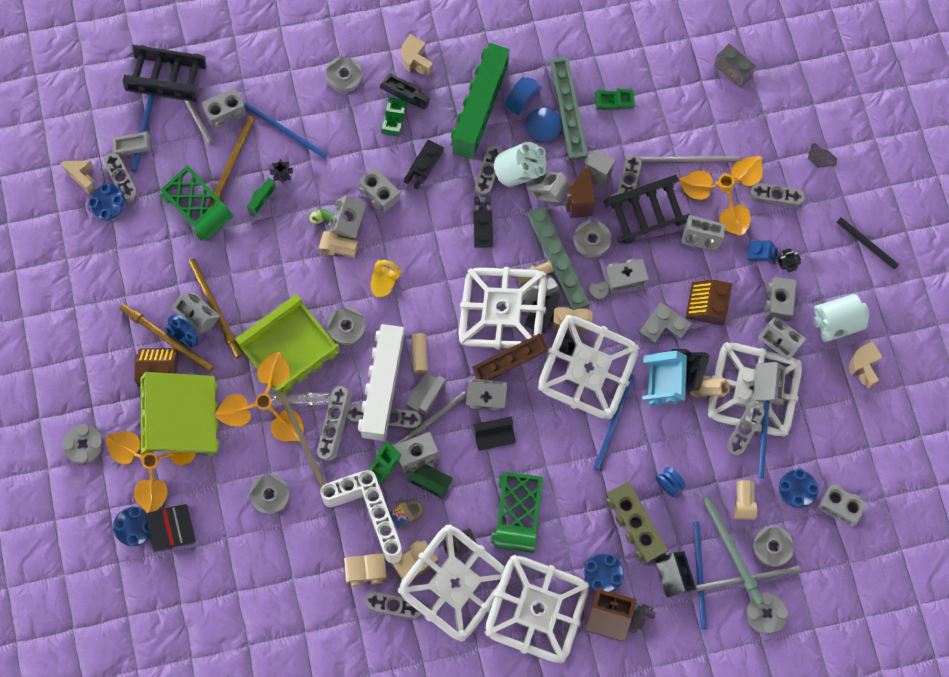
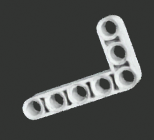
M370 470L361 471L322 486L320 494L324 505L327 507H336L363 497L385 559L389 563H397L402 559L401 544L374 472ZM367 480L372 481L370 484H364ZM347 487H353L352 490L345 491ZM329 493H334V496L326 497ZM378 497V500L370 501L371 498ZM379 514L385 515L381 519L376 518V516ZM386 531L391 532L388 536L382 535ZM391 549H397V550H398V551H397L396 553H394V554L388 553L389 550H391Z

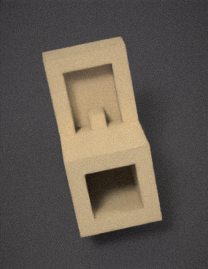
M411 34L407 37L401 48L402 65L409 73L415 68L418 73L430 76L433 72V62L422 57L425 53V42Z
M873 341L860 347L849 362L851 376L859 373V379L863 385H866L867 389L875 386L879 381L871 366L877 364L883 358Z

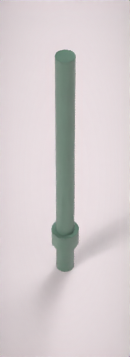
M710 496L703 498L702 500L745 581L744 585L747 591L751 593L757 605L762 604L764 600L757 589L759 586L756 580L752 579Z

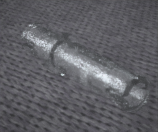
M330 392L285 395L290 406L309 405V407H313V405H329L331 399ZM271 395L272 407L284 406L279 395Z

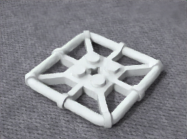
M504 267V269L470 268L467 271L463 300L460 303L461 316L458 341L461 345L501 350V348L509 349L521 343V341H502L503 327H516L526 339L531 338L532 336L520 324L521 312H535L534 336L542 333L543 315L546 313V307L544 306L547 287V275L544 271L510 269V267ZM478 275L503 276L502 288H488ZM510 276L533 277L520 289L508 288ZM473 279L485 291L483 303H470ZM539 283L537 305H522L523 295ZM504 303L507 309L501 312L497 308L501 307ZM469 310H482L481 321L466 332ZM485 326L497 327L495 340L470 339Z
M567 315L560 325L552 348H549V355L539 378L538 389L547 396L570 405L573 409L578 408L599 418L612 419L618 409L625 388L629 386L630 382L628 380L638 357V349L640 348L632 340L607 330L608 328L605 326L600 327L582 318ZM574 324L598 334L593 348L581 342ZM567 328H569L576 345L572 356L559 351ZM604 337L629 347L612 355L599 351ZM631 352L621 378L608 373L612 360ZM556 357L569 362L563 376L547 382ZM590 362L593 370L587 373L584 364ZM605 378L619 384L610 408L601 390ZM566 379L578 384L573 398L549 387ZM584 387L595 391L602 410L579 401Z
M724 343L719 353L715 375L712 378L725 379L722 375L727 355L738 370V376L736 381L726 379L729 382V387L735 388L732 400L715 409L718 396H710L707 414L709 418L721 423L737 426L740 419L721 415L720 413L733 405L747 408L749 404L754 402L762 406L764 404V401H755L753 399L754 394L750 387L755 385L756 370L742 365L734 351L759 356L757 363H763L764 358L790 364L786 368V374L794 370L790 394L784 393L783 397L784 401H788L783 425L771 409L772 402L769 403L768 417L776 428L768 426L767 434L782 437L788 435L795 404L799 399L797 394L802 375V362L793 357L788 361L778 353L766 351V348L758 349L738 343ZM746 416V420L751 421L752 416L750 418ZM744 423L741 425V428L749 431L751 430V425ZM761 424L758 425L756 429L757 432H761Z
M451 524L445 525L426 550L419 554V559L402 580L398 593H401L405 601L422 613L428 622L432 621L449 636L462 642L472 634L486 613H490L495 598L493 595L495 590H498L499 584L485 603L476 597L473 592L480 582L501 579L505 566L487 553L481 544H476L462 531L451 526ZM453 535L474 551L465 564L455 557ZM446 536L448 558L439 567L429 557ZM480 556L500 574L478 576L470 567ZM425 563L437 572L428 584L409 586ZM458 578L459 586L452 588L450 580ZM430 589L439 599L430 610L409 592ZM470 599L480 609L465 630H463L461 608ZM444 602L454 609L457 631L436 615Z
M513 555L505 566L498 590L494 592L493 596L495 598L486 622L485 634L494 641L520 650L523 654L527 652L545 660L561 664L566 661L565 659L570 653L577 628L581 625L580 619L588 597V587L590 586L588 582L585 583L579 577L555 569V566H547L525 557ZM521 565L546 574L542 588L529 583ZM513 568H515L524 586L520 599L505 593ZM552 576L578 586L562 595L548 591ZM581 591L573 618L558 613L563 599ZM502 600L517 604L514 617L494 627ZM539 603L543 612L535 614L533 606ZM556 619L570 624L562 651L552 632ZM513 623L528 627L524 642L501 635L497 631ZM534 630L547 635L555 654L529 645Z

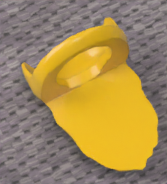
M378 259L374 266V273L370 283L372 294L375 297H385L395 285V281L400 277L402 269L400 270L397 265L390 261ZM382 265L389 266V267H391V268L395 271V273H394L391 269H388L387 267H381V266H382Z

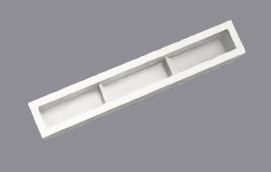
M381 324L380 331H376L375 342L378 343L377 348H373L372 359L374 363L373 366L370 365L368 377H371L370 384L367 383L365 387L367 400L362 403L361 412L364 415L363 419H360L358 423V431H361L362 438L385 441L405 337L404 327Z

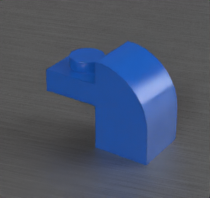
M522 77L511 90L504 106L520 115L527 109L531 99L540 93L542 86L534 79Z

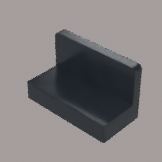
M554 292L552 297L545 296L544 307H546V313L543 315V334H546L554 309H556L559 303L560 295ZM529 312L525 322V326L533 330L535 327V312Z
M512 416L473 425L479 451L516 443Z
M685 551L673 552L655 560L667 598L696 590Z

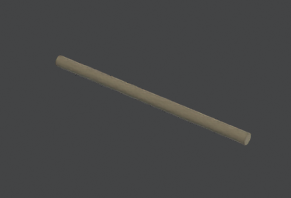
M280 393L279 397L322 488L326 484L285 393Z

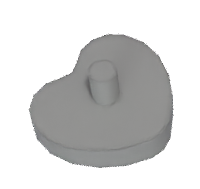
M606 282L594 283L589 287L590 295L597 300H603L609 292V286Z

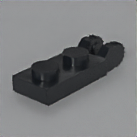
M428 139L404 178V183L408 184L414 174L419 177L414 183V188L418 189L439 160L444 147Z
M474 197V248L493 247L490 197L485 199L486 210H479L480 199L479 197Z

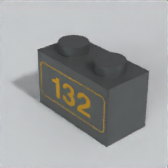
M730 44L717 55L714 63L716 68L740 88L753 76L756 65Z

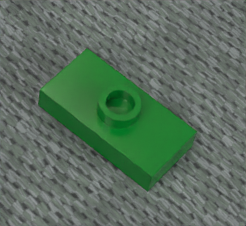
M268 177L262 187L254 192L252 200L247 205L249 214L255 217L276 190L274 180Z

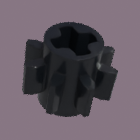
M280 159L279 162L272 163L274 169L269 171L270 175H274V181L278 180L283 184L287 179L291 180L289 174L293 173V168H289V161L285 163Z
M791 248L782 250L781 256H778V263L782 270L787 269V272L790 273L797 270L796 268L801 264V258L797 251L794 252Z
M565 334L559 351L566 355H572L576 346L569 334Z

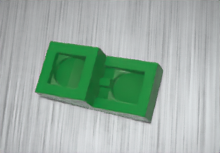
M617 88L615 91L596 90L595 107L597 110L634 108V90Z
M389 97L381 134L399 137L407 106L406 101Z
M387 441L375 456L376 460L368 470L374 472L381 484L385 483L402 454Z

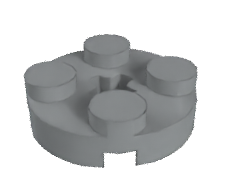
M337 57L327 66V82L332 89L339 91L341 94L353 91L361 84L363 79L361 65L353 58ZM341 72H348V77H341Z
M591 221L583 222L575 231L574 246L581 255L586 256L588 259L600 257L610 247V230L606 225L598 221L597 223ZM588 236H595L596 243H590Z
M343 307L344 309L335 310L329 316L327 321L328 334L334 342L340 345L353 346L364 336L366 330L365 320L362 314L355 308ZM349 322L351 329L343 330L341 325Z
M80 424L72 428L65 435L62 441L64 453L76 464L93 463L102 454L103 438L94 427ZM87 440L88 442L86 443V445L88 447L86 449L83 447L79 449V443L81 441Z
M279 476L259 477L250 488L251 503L262 514L276 515L289 502V489L286 482ZM273 490L274 498L265 499V492Z
M767 527L757 534L752 548L756 558L762 564L774 568L784 565L792 557L793 540L784 529ZM770 542L772 544L777 543V552L769 549Z
M770 593L761 594L764 602L760 605H757L753 598L749 602L746 611L747 620L751 628L760 634H773L782 629L788 615L784 602L779 597ZM763 609L771 611V619L769 617L763 618Z

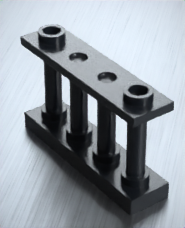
M133 45V53L137 61L133 75L124 74L122 81L125 91L192 102L198 101V90L194 83L198 68H207L205 56L197 53L191 54L152 48L145 45ZM145 60L155 61L151 78L140 77ZM170 62L173 64L169 81L158 80L162 63ZM180 66L191 67L186 84L176 83Z
M677 175L608 197L603 201L606 208L611 206L615 210L624 235L617 239L618 243L624 241V244L635 241L637 236L672 224L680 226L686 223L688 216L691 214L682 215L673 190L675 188L674 185L679 182ZM660 189L666 191L675 215L674 219L666 222L656 197L657 190ZM645 194L650 199L658 222L657 225L651 227L647 226L639 203V197ZM629 201V203H632L641 228L640 231L630 232L621 207L623 205L622 202Z

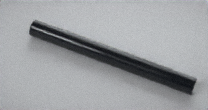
M842 217L836 222L895 270L900 265Z

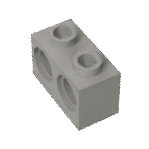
M235 88L201 102L212 128L221 127L226 122L239 119L246 114L244 104ZM232 104H236V105H237V106H235V107H233V108L229 107V106L232 105ZM216 111L220 112L218 115H213Z
M597 149L593 155L589 154L586 158L584 169L590 167L592 184L603 189L612 175L616 160Z
M376 167L358 180L360 193L364 197L368 196L374 208L380 209L383 213L401 199L400 191ZM376 183V186L369 187L368 184ZM383 195H386V196L389 197V198L386 199V200L380 199V197L383 196Z
M548 171L544 175L533 179L527 189L539 201L560 203L570 190L571 183L565 174Z
M689 215L683 228L681 243L718 252L724 239L725 224Z
M195 292L181 294L171 308L179 316L189 321L197 333L210 331L220 317Z
M776 316L767 324L758 337L788 361L806 340V338Z
M831 484L817 508L853 527L857 524L867 503L860 496L847 493L842 486ZM830 495L836 496L838 503H833L830 500ZM848 505H852L856 512L851 513L848 510Z

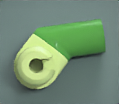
M321 209L311 213L309 219L314 224L323 221L329 222L334 214Z

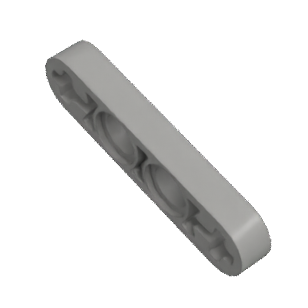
M343 386L336 387L332 392L317 449L318 456L325 461H332L337 455L352 397L351 391ZM340 394H345L344 397L339 398ZM337 409H340V416L337 419H334L333 413ZM335 428V435L332 438H329V430ZM325 450H330L329 453L324 454Z
M352 404L349 406L346 418L350 423L358 424L359 420L363 419V416L356 415V418H352V415L349 413L357 410L358 414H363L361 412L362 405ZM391 408L390 414H396L399 419L396 423L389 422L388 428L414 430L421 425V417L417 412ZM402 415H405L404 419L408 420L411 419V416H414L418 422L410 425V421L404 420V424H401Z

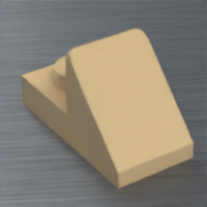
M63 161L61 163L64 171L89 195L95 191L92 184L94 181L88 175L94 168L91 161Z

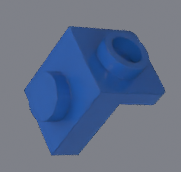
M771 240L749 241L747 254L749 261H768L770 264H775V259L778 257V248Z

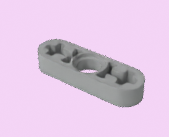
M491 146L486 151L475 184V192L480 197H487L492 191L496 174L494 163L491 162V155L496 152L498 156L502 152L498 146ZM488 167L492 168L494 170V173L492 175H486L483 172L484 169ZM484 180H486L487 189L481 191V187L483 186Z
M116 153L107 154L104 158V164L114 184L122 190L125 202L135 201L138 193L121 158ZM110 160L115 161L118 167L117 169L114 170V167L111 164ZM118 174H125L126 178L119 182L116 181V176ZM126 185L129 191L131 192L130 196L126 194V191L124 189V186Z
M630 155L626 158L617 194L636 188L642 164L638 156ZM632 161L635 162L633 172L629 171ZM631 177L634 183L627 185L624 182V178ZM629 201L622 202V207L631 205Z
M763 183L754 184L749 193L750 198L755 202L788 207H799L805 198L804 193L800 189ZM757 189L760 190V193H761L760 196L757 195V192H756ZM774 191L780 192L781 195H782V198H781V199H775V198H773L772 192H774ZM793 195H797V201H794Z
M754 402L747 406L729 438L727 448L732 454L739 455L744 452L761 422L765 411L759 403ZM759 407L758 411L760 414L755 415L752 419L756 421L755 424L745 419L746 416L749 418L752 416L751 408ZM744 423L751 425V431L748 434H743L740 431V427ZM738 433L741 437L747 439L745 441L741 439L739 442L741 448L734 451L731 443L738 441L739 437L735 436Z
M371 592L365 598L366 607L373 612L416 620L422 615L420 612H415V615H411L409 610H405V614L401 613L403 602L407 603L406 607H413L402 597ZM377 597V601L383 602V598H386L385 610L381 609V604H376L375 607H372L369 600ZM393 600L398 601L400 608L397 611L389 610V602Z

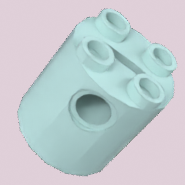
M525 142L501 152L496 157L494 163L495 174L498 180L508 187H515L544 175L546 171L545 149L532 142Z
M855 294L814 306L816 317H813V322L816 328H820L823 342L860 332L867 328L869 319L868 307L866 303H861V300Z

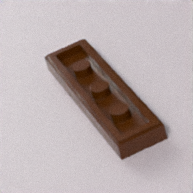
M539 333L472 368L478 380H492L549 350L542 335Z

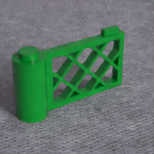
M189 165L184 167L160 189L162 191L160 196L166 203L171 201L196 230L194 234L200 241L203 239L208 241L234 217L232 212ZM190 172L192 174L191 182H183V177ZM173 186H178L177 195H170L167 191ZM182 186H191L190 195H181ZM195 186H203L202 195H194ZM207 198H213L216 201L213 206L205 207ZM181 199H189V207H180ZM193 199H202L201 207H193ZM192 211H201L200 217L194 222L191 219Z
M504 472V475L499 476L498 487L502 488L497 530L496 532L492 531L491 543L495 544L494 548L534 553L542 476ZM507 478L516 479L519 485L511 490L506 484ZM529 481L538 482L537 489L530 492L525 484ZM523 487L528 495L519 500L514 492ZM512 495L517 503L508 508L504 503V499ZM531 497L536 504L533 509L528 511L523 502ZM520 505L526 514L517 519L512 510ZM508 513L515 521L511 525L501 524L502 518ZM529 516L533 521V528H525L521 521Z

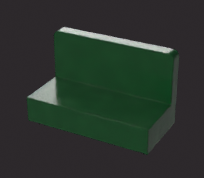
M427 465L419 467L414 472L411 471L407 477L409 483L441 499L444 498L453 480L452 477Z

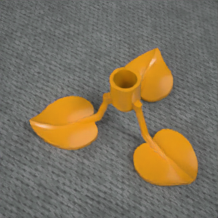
M752 156L736 162L732 167L731 175L723 174L713 186H711L713 179L708 172L701 170L691 172L679 179L681 188L690 198L701 201L710 196V190H714L719 186L723 193L728 194L730 208L724 209L721 212L719 222L725 224V231L742 236L749 228L750 212L744 205L733 206L731 191L734 189V182L739 183L741 181L742 185L747 187L760 182L763 174L762 157Z
M276 352L263 360L258 368V380L261 383L268 384L263 394L257 396L256 403L248 406L247 399L239 394L229 395L222 401L220 407L215 412V417L224 424L238 427L250 421L251 413L249 409L256 406L261 410L269 409L277 417L271 423L273 436L285 442L300 441L286 410L284 409L279 415L271 407L272 400L268 395L271 385L278 387L290 377V369L281 352ZM292 410L302 433H304L303 423L299 414Z
M122 431L106 435L107 449L116 462L130 464L134 456L142 459V465L148 469L150 481L141 480L134 488V498L146 513L158 510L164 504L168 494L167 486L163 480L154 481L153 470L158 467L159 459L170 456L173 463L186 465L196 456V453L168 452L158 456L153 453L140 455L136 453L141 447V442L136 434Z

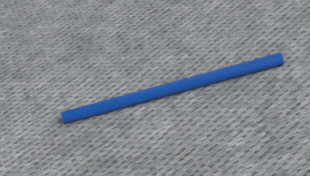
M154 95L148 96L140 133L146 132ZM141 153L135 154L132 171H137Z
M247 102L244 104L246 109L322 158H326L327 154Z
M633 374L630 375L628 380L630 382L629 386L625 388L618 409L613 416L594 466L596 470L600 469L633 383L635 377Z
M764 401L763 404L765 413L762 418L758 470V478L764 479L770 401Z
M693 522L697 583L701 585L704 583L699 522ZM704 590L698 591L700 626L702 630L707 629Z

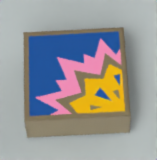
M405 502L400 503L389 512L397 530L402 529L414 520Z

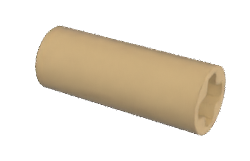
M416 333L412 335L413 373L425 374L428 372L426 334Z

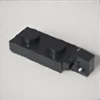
M391 73L380 83L382 90L412 105H417V107L424 110L429 106L430 97L424 95L421 92V88Z

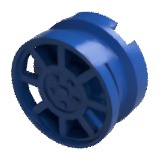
M666 467L663 470L664 473L656 476V481L668 495L674 498L679 494V490H683L686 487V483L673 468Z

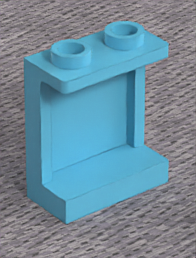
M679 351L644 355L643 363L649 365L648 395L642 396V400L654 407L661 406L662 403L677 404L678 401H685L687 356Z

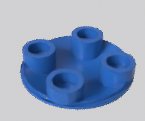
M536 109L526 119V130L538 143L551 141L561 133V118L551 109Z
M103 183L93 193L88 201V205L98 219L108 221L116 218L122 212L125 197L118 186Z
M171 315L168 318V325L165 327L167 334L173 336L187 348L198 344V334L189 321L179 315Z
M803 469L787 472L779 483V493L782 499L788 505L796 508L811 505L819 492L816 480Z
M137 506L123 509L117 514L113 522V531L121 543L127 546H140L149 540L150 536L145 519L146 512Z
M597 554L586 563L584 578L594 591L599 588L613 592L623 581L624 569L621 562L614 555Z

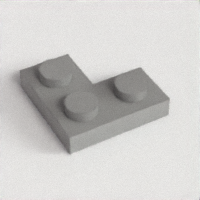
M660 302L638 334L655 344L664 330L681 340L692 323Z

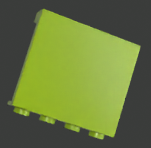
M295 294L235 338L239 348L257 370L263 360L269 355L281 352L289 366L290 377L278 387L271 385V388L278 396L280 393L284 392L287 394L290 392L293 385L306 380L309 373L318 371L322 368L324 362L328 359H334L340 351L339 344H335L302 303V299L298 294Z
M145 372L140 378L141 454L151 453L152 451L208 453V456L211 457L216 453L219 448V440L216 439L218 420H216L215 412L218 410V402L215 401V394L217 393L218 386L215 383V376Z

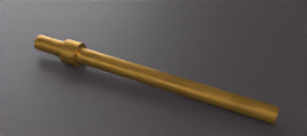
M248 116L215 190L212 191L220 200L224 186L255 120L252 116ZM209 198L210 201L207 207L213 206L216 201L213 198Z
M190 259L188 262L210 307L220 316L217 321L225 336L224 340L227 346H230L235 358L241 357L242 353L236 343V336L232 334L196 259Z
M124 303L120 306L119 309L127 314L130 320L147 328L210 373L214 369V366L144 318L143 314L138 310L134 311Z

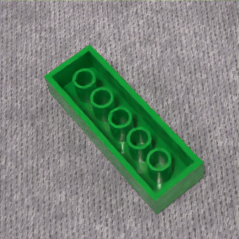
M492 43L488 44L487 49H483L481 65L478 64L476 67L475 80H471L469 96H465L463 112L460 111L457 117V128L454 127L451 133L452 140L450 146H453V154L474 160L509 66L510 49Z

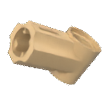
M324 231L318 251L325 255L339 254L355 258L358 241L342 238L336 233Z
M704 375L699 391L690 390V395L705 399L707 396L725 397L730 390L729 382L726 379L709 378Z
M750 480L737 481V502H735L734 507L735 519L756 520L757 504L754 502V482Z

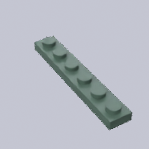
M568 57L550 59L569 161L586 159L588 154Z
M545 206L528 212L527 216L547 260L552 264L553 273L569 308L574 311L589 307L590 303Z

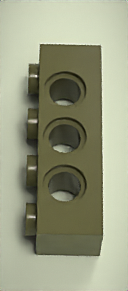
M628 481L609 491L606 496V503L617 514L615 517L620 527L623 526L626 530L625 536L628 542L635 546V554L640 562L643 561L647 565L665 555L668 549L630 482ZM627 503L631 509L624 511L620 504ZM637 520L640 523V527L633 528L630 521ZM640 538H648L650 545L644 546L640 542Z

